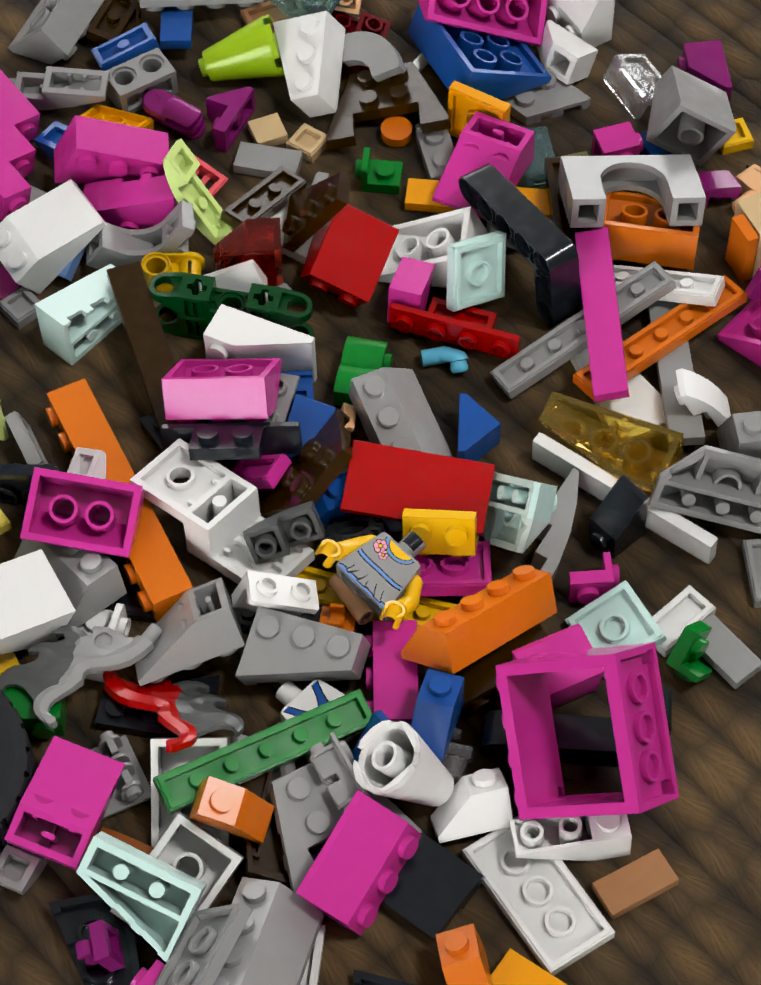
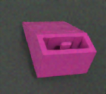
M476 111L460 134L434 192L432 201L457 210L470 207L471 205L460 191L458 179L487 163L493 165L506 179L516 186L533 161L535 131ZM472 207V209L474 210V212L476 213V215H477L478 217H480V218H483V217Z
M54 736L18 805L4 840L18 848L77 871L93 837L97 834L125 764Z

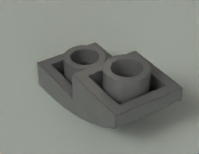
M312 500L260 521L243 531V537L257 565L290 555L291 547L324 538L325 529Z

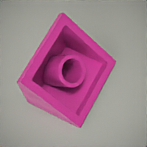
M577 623L515 649L511 653L513 660L541 653L591 649L592 646L581 625ZM603 667L546 672L552 709L598 690L604 675Z

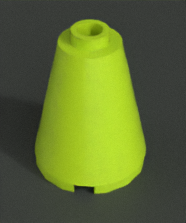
M271 15L259 17L203 50V58L198 59L203 77L209 76L211 81H225L285 75L276 34L272 32L270 25L273 23Z

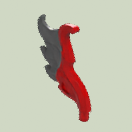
M115 670L104 671L103 673L105 691L112 699L131 708L158 713V722L178 735L177 739H168L166 741V752L168 753L189 748L195 744L198 737L215 730H232L236 737H239L244 731L243 719L232 712L216 708H227V700L217 695L206 694L210 692V686L203 682L182 681L171 684V679H165L156 684L148 683L140 686L138 682H126L124 679L119 678Z

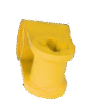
M152 252L145 255L141 262V268L148 288L152 278L160 273L184 272L202 275V270L205 267L204 257L196 252ZM163 283L157 286L155 290L171 292L174 286Z

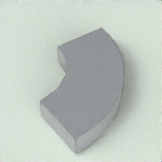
M366 31L345 34L343 63L348 67L355 65L369 67L372 78L377 82L405 72L404 63L399 52L382 36Z

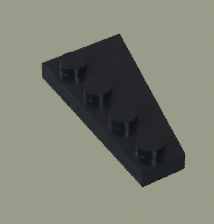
M97 893L48 902L83 984L130 985L140 970L134 931L130 925L110 912L112 908ZM103 919L118 930L125 968L110 972L100 964L87 966L85 959L78 960L75 944L85 939H91L88 924Z

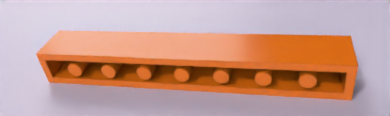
M81 379L46 393L50 407L45 408V413L51 427L58 426L61 432L57 436L64 453L70 451L72 456H74L77 447L102 450L106 453V480L131 484L130 479L135 474L86 379ZM144 498L137 535L130 557H124L127 564L123 565L129 583L131 585L137 583L141 589L140 592H137V596L145 613L152 611L157 623L187 590L192 589L193 586L149 501Z

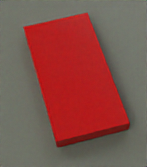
M354 440L352 458L349 462L340 509L343 512L402 522L404 508L476 512L477 536L483 537L495 465Z

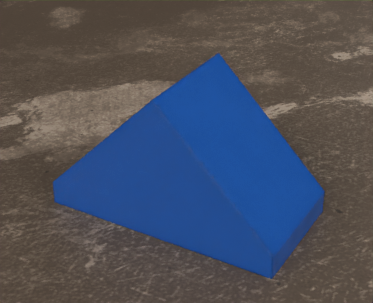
M460 394L458 458L477 461L500 443L501 423L468 394Z

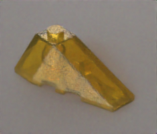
M552 391L539 417L540 424L614 477L619 479L625 475L637 487L651 493L659 474L682 460L683 433Z

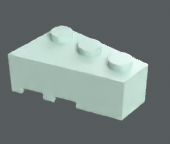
M111 263L34 304L43 344L71 366L122 323L107 277L106 270L115 267Z
M102 831L93 837L76 871L111 908H114L131 925L130 927L138 935H141L158 952L157 954L165 962L168 961L207 886L206 883Z

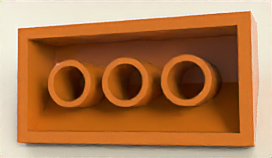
M531 565L516 567L513 569V573L500 580L488 583L485 589L474 595L462 598L460 603L452 608L436 613L431 620L417 628L401 651L402 659L450 674L457 673L557 613L551 573L535 569Z

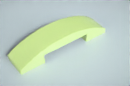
M182 138L178 139L163 159L166 179L178 203L183 200L193 204L196 228L216 246L235 229L220 220L223 209L195 173L200 166L199 161ZM252 232L247 235L249 251L257 240Z

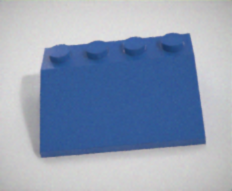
M418 4L407 33L448 90L455 80L503 100L550 82L552 77L526 43L425 21Z

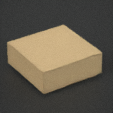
M278 113L247 121L248 130L255 144L278 146L288 141V134Z
M304 123L286 142V149L303 151V159L312 164L327 148V134Z

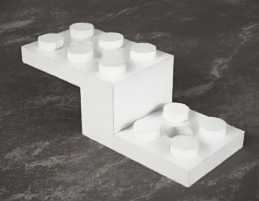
M180 438L130 479L131 484L143 486L144 498L183 523L187 550L237 584L240 583L247 570L296 577L315 560L314 550L305 544L291 547L290 555L256 565L243 537V531L265 519L260 513L257 487L215 460L190 461L189 444ZM176 478H189V480L184 483L173 482V480Z

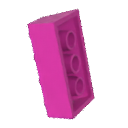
M418 0L425 21L539 47L542 46L547 0Z

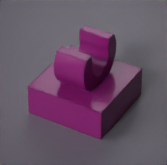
M103 919L88 924L91 939H85L75 944L78 960L85 959L87 966L100 964L110 972L125 968L118 930Z

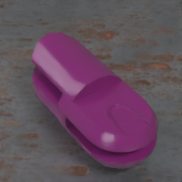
M158 88L149 90L144 95L142 108L148 117L191 139H197L204 135L206 125L201 109Z

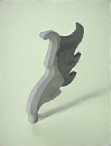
M151 623L141 636L136 635L133 638L125 637L111 628L94 626L91 635H87L83 629L77 626H62L55 629L54 633L56 637L65 638L58 642H43L28 648L29 655H39L38 658L27 664L15 665L5 670L0 675V690L3 693L10 687L24 690L34 702L33 710L36 718L50 729H55L57 721L54 716L49 714V711L56 702L82 687L85 677L92 672L120 670L140 661L154 650L153 644L163 631L158 625Z

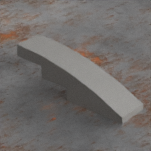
M47 66L45 73L17 71L16 79H9L37 110H51L105 101L110 72Z
M575 468L571 470L556 493L557 506L551 514L550 522L536 537L542 542L534 553L531 566L538 570L550 572L552 582L565 551L575 515L579 483V471Z

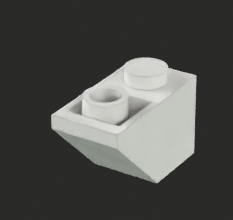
M552 20L546 21L542 46H537L543 67L566 85L587 78L598 53V49Z

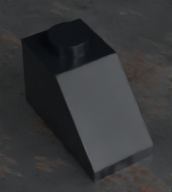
M625 475L617 480L590 518L588 537L591 543L601 552H610L612 559L616 558L641 538L645 531L649 496Z

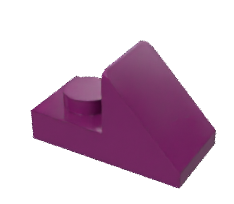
M247 86L213 95L206 99L208 119L214 121L212 134L214 135L216 150L227 153L247 124V121L255 112L254 88Z

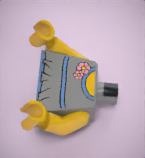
M410 531L399 543L386 532H382L377 536L370 534L339 542L325 539L314 552L315 555L324 554L327 556L323 563L325 568H330L335 561H339L336 564L337 577L380 616L379 619L381 621H389L390 618H393L395 620L392 626L393 629H399L402 620L418 607L423 581L421 579V565L414 558L426 547V544L415 532Z

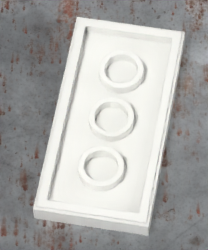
M510 827L494 830L462 850V856L469 866L485 876L481 883L542 968L554 976L615 937V931L562 860L516 858Z

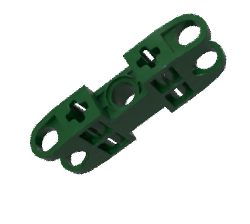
M163 272L153 277L149 283V292L152 299L161 303L155 309L165 333L204 341L203 333L220 305L223 304L315 337L313 328L305 323L313 314L312 302L307 295L301 292L256 283L251 284L249 293L216 287L215 277L184 272ZM199 282H201L202 291H200ZM163 283L174 286L171 292H159L155 289ZM265 292L268 293V301H266ZM294 304H302L306 307V310L301 313L288 311L289 307ZM164 313L177 314V318L170 322L160 319Z

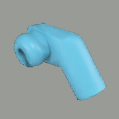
M447 346L420 350L422 367L450 362V370L453 374L465 372L469 368L466 360L469 358L464 351Z

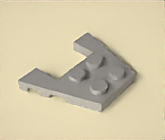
M312 762L272 781L269 785L271 802L275 806L273 812L277 832L281 836L284 851L285 871H288L290 890L294 893L314 863L308 850L327 841L344 811L339 812L327 790L328 785L338 781L336 775L323 782ZM370 795L372 799L410 823L419 833L422 832L387 797Z

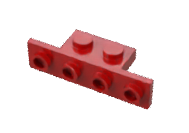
M436 297L432 298L428 311L393 302L390 303L388 308L389 327L402 333L417 334L428 337L433 341H443L461 346L467 350H477L492 354L501 359H509L520 352L519 335L494 329L497 323V313L475 307L453 312L446 309V300Z

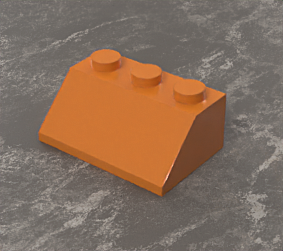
M624 191L606 194L607 201L603 227L608 226L613 261L636 262L643 266H648L653 261H656L660 266L670 267L674 270H694L700 226H669L662 205L649 195Z

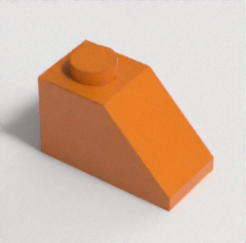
M208 776L200 782L189 819L263 844L275 806L246 788Z
M474 923L435 934L441 967L447 985H493L486 949Z

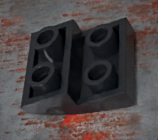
M421 832L422 836L419 839L416 853L406 861L398 874V882L395 888L386 894L382 902L436 940L435 934L444 932L458 910L465 908L485 876Z

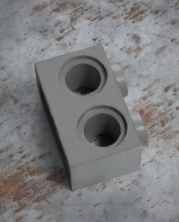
M158 47L106 70L110 72L106 94L119 110L135 113L143 109L142 99L149 90L158 88L173 95L179 92L176 70Z

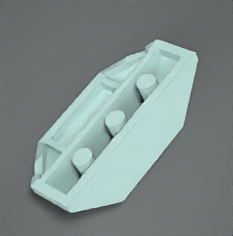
M494 472L483 531L485 541H490L491 545L523 554L550 522L551 514L557 506L556 491L558 486Z

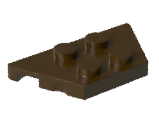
M338 408L315 438L308 440L300 451V457L292 466L288 467L277 486L261 504L260 513L263 518L266 519L279 512L312 500L315 505L351 460V432L345 428V425L350 421V417Z

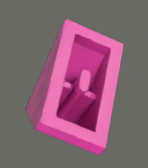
M402 257L389 286L388 308L390 303L393 302L425 311L436 264Z

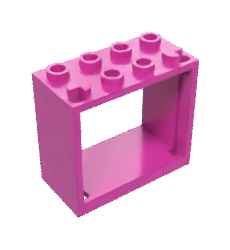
M655 642L541 653L495 665L497 674L496 686L500 693L503 712L502 724L506 731L509 750L508 763L512 769L515 788L514 801L518 807L519 820L638 814L679 798ZM603 667L623 792L565 795L546 672Z

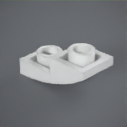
M683 368L676 370L678 385L674 386V392L681 406L686 405L693 416L704 413L707 419L712 418L718 427L731 416L728 398L716 385L692 371Z

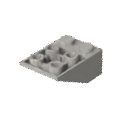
M221 577L187 590L156 623L163 633L153 644L154 650L135 663L138 683L142 686L148 683L156 684L162 682L173 673L181 670H193L202 665L204 661L217 656H229L235 653L238 648L245 646L236 611L232 606L231 599Z

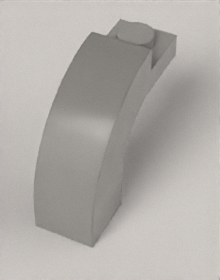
M181 200L162 222L146 229H125L105 222L107 225L86 247V265L96 269H101L110 263L118 267L139 261L141 265L145 255L152 252H189L188 238L193 235L196 228L193 204Z

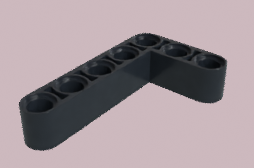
M490 163L461 176L458 179V184L466 201L497 231L506 233V240L534 267L536 304L544 322L549 326H553L581 310L579 258L573 242Z
M662 685L669 734L671 735L673 694L671 689ZM502 710L487 711L482 716L480 752L489 758L508 760L507 737L502 724L503 712ZM553 713L560 763L619 767L611 717Z

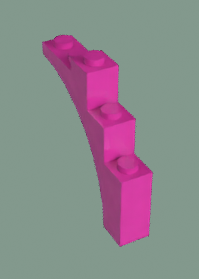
M0 69V220L3 221L6 216L30 203L31 186L24 178L34 170L36 149L29 141L38 136L40 113Z

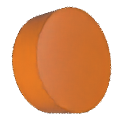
M391 116L385 119L381 124L382 141L390 147L407 145L412 139L411 122L402 116Z

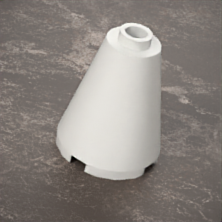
M391 720L381 721L370 728L360 740L358 748L361 749L358 762L356 760L353 761L355 780L369 793L432 807L444 804L452 795L454 789L452 775L416 730L408 723L403 721L393 722Z

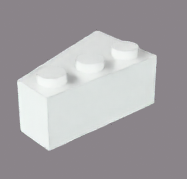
M328 11L273 22L290 100L310 118L335 113L339 99L345 28Z

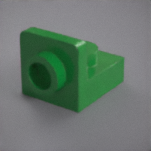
M364 147L362 159L357 158L355 167V178H361V192L400 194L403 162L371 159V148Z
M701 620L685 626L666 661V664L675 669L678 677L688 682H700L708 678L712 673V669L698 660L708 648L709 641L706 639L712 629Z

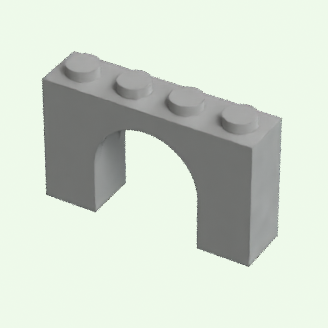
M691 154L561 156L558 187L570 228L603 227L607 201L606 194L622 190L637 191L655 198L662 205L669 226H702L706 195Z

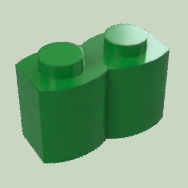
M347 336L341 364L334 384V405L342 406L344 402L353 406L349 397L352 378L382 367H392L393 354L388 353V342Z

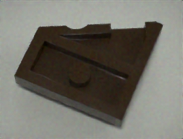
M105 0L88 27L86 38L103 44L141 25L139 1Z

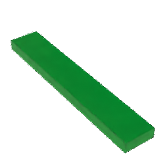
M358 689L155 776L153 783L168 815H171L193 805L200 782L208 776L234 785H240L311 754L309 749L317 743L322 742L324 747L327 746L330 733L332 732L340 741L363 731L373 714L361 690Z

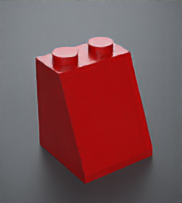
M347 204L313 235L301 278L309 281L308 286L318 292L327 293V291L338 295V301L347 306L355 308L357 305L369 303L399 229Z

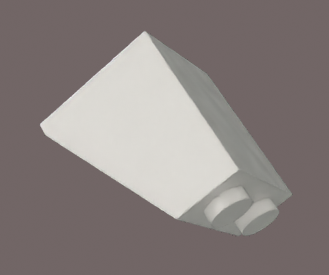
M42 549L1 563L0 654L26 650L43 642H57L59 637L55 636L54 630L67 626L76 610Z

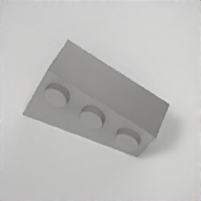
M258 606L235 677L245 686L272 682L284 684L287 681H314L316 679H320L323 682L360 680L371 644L363 634Z

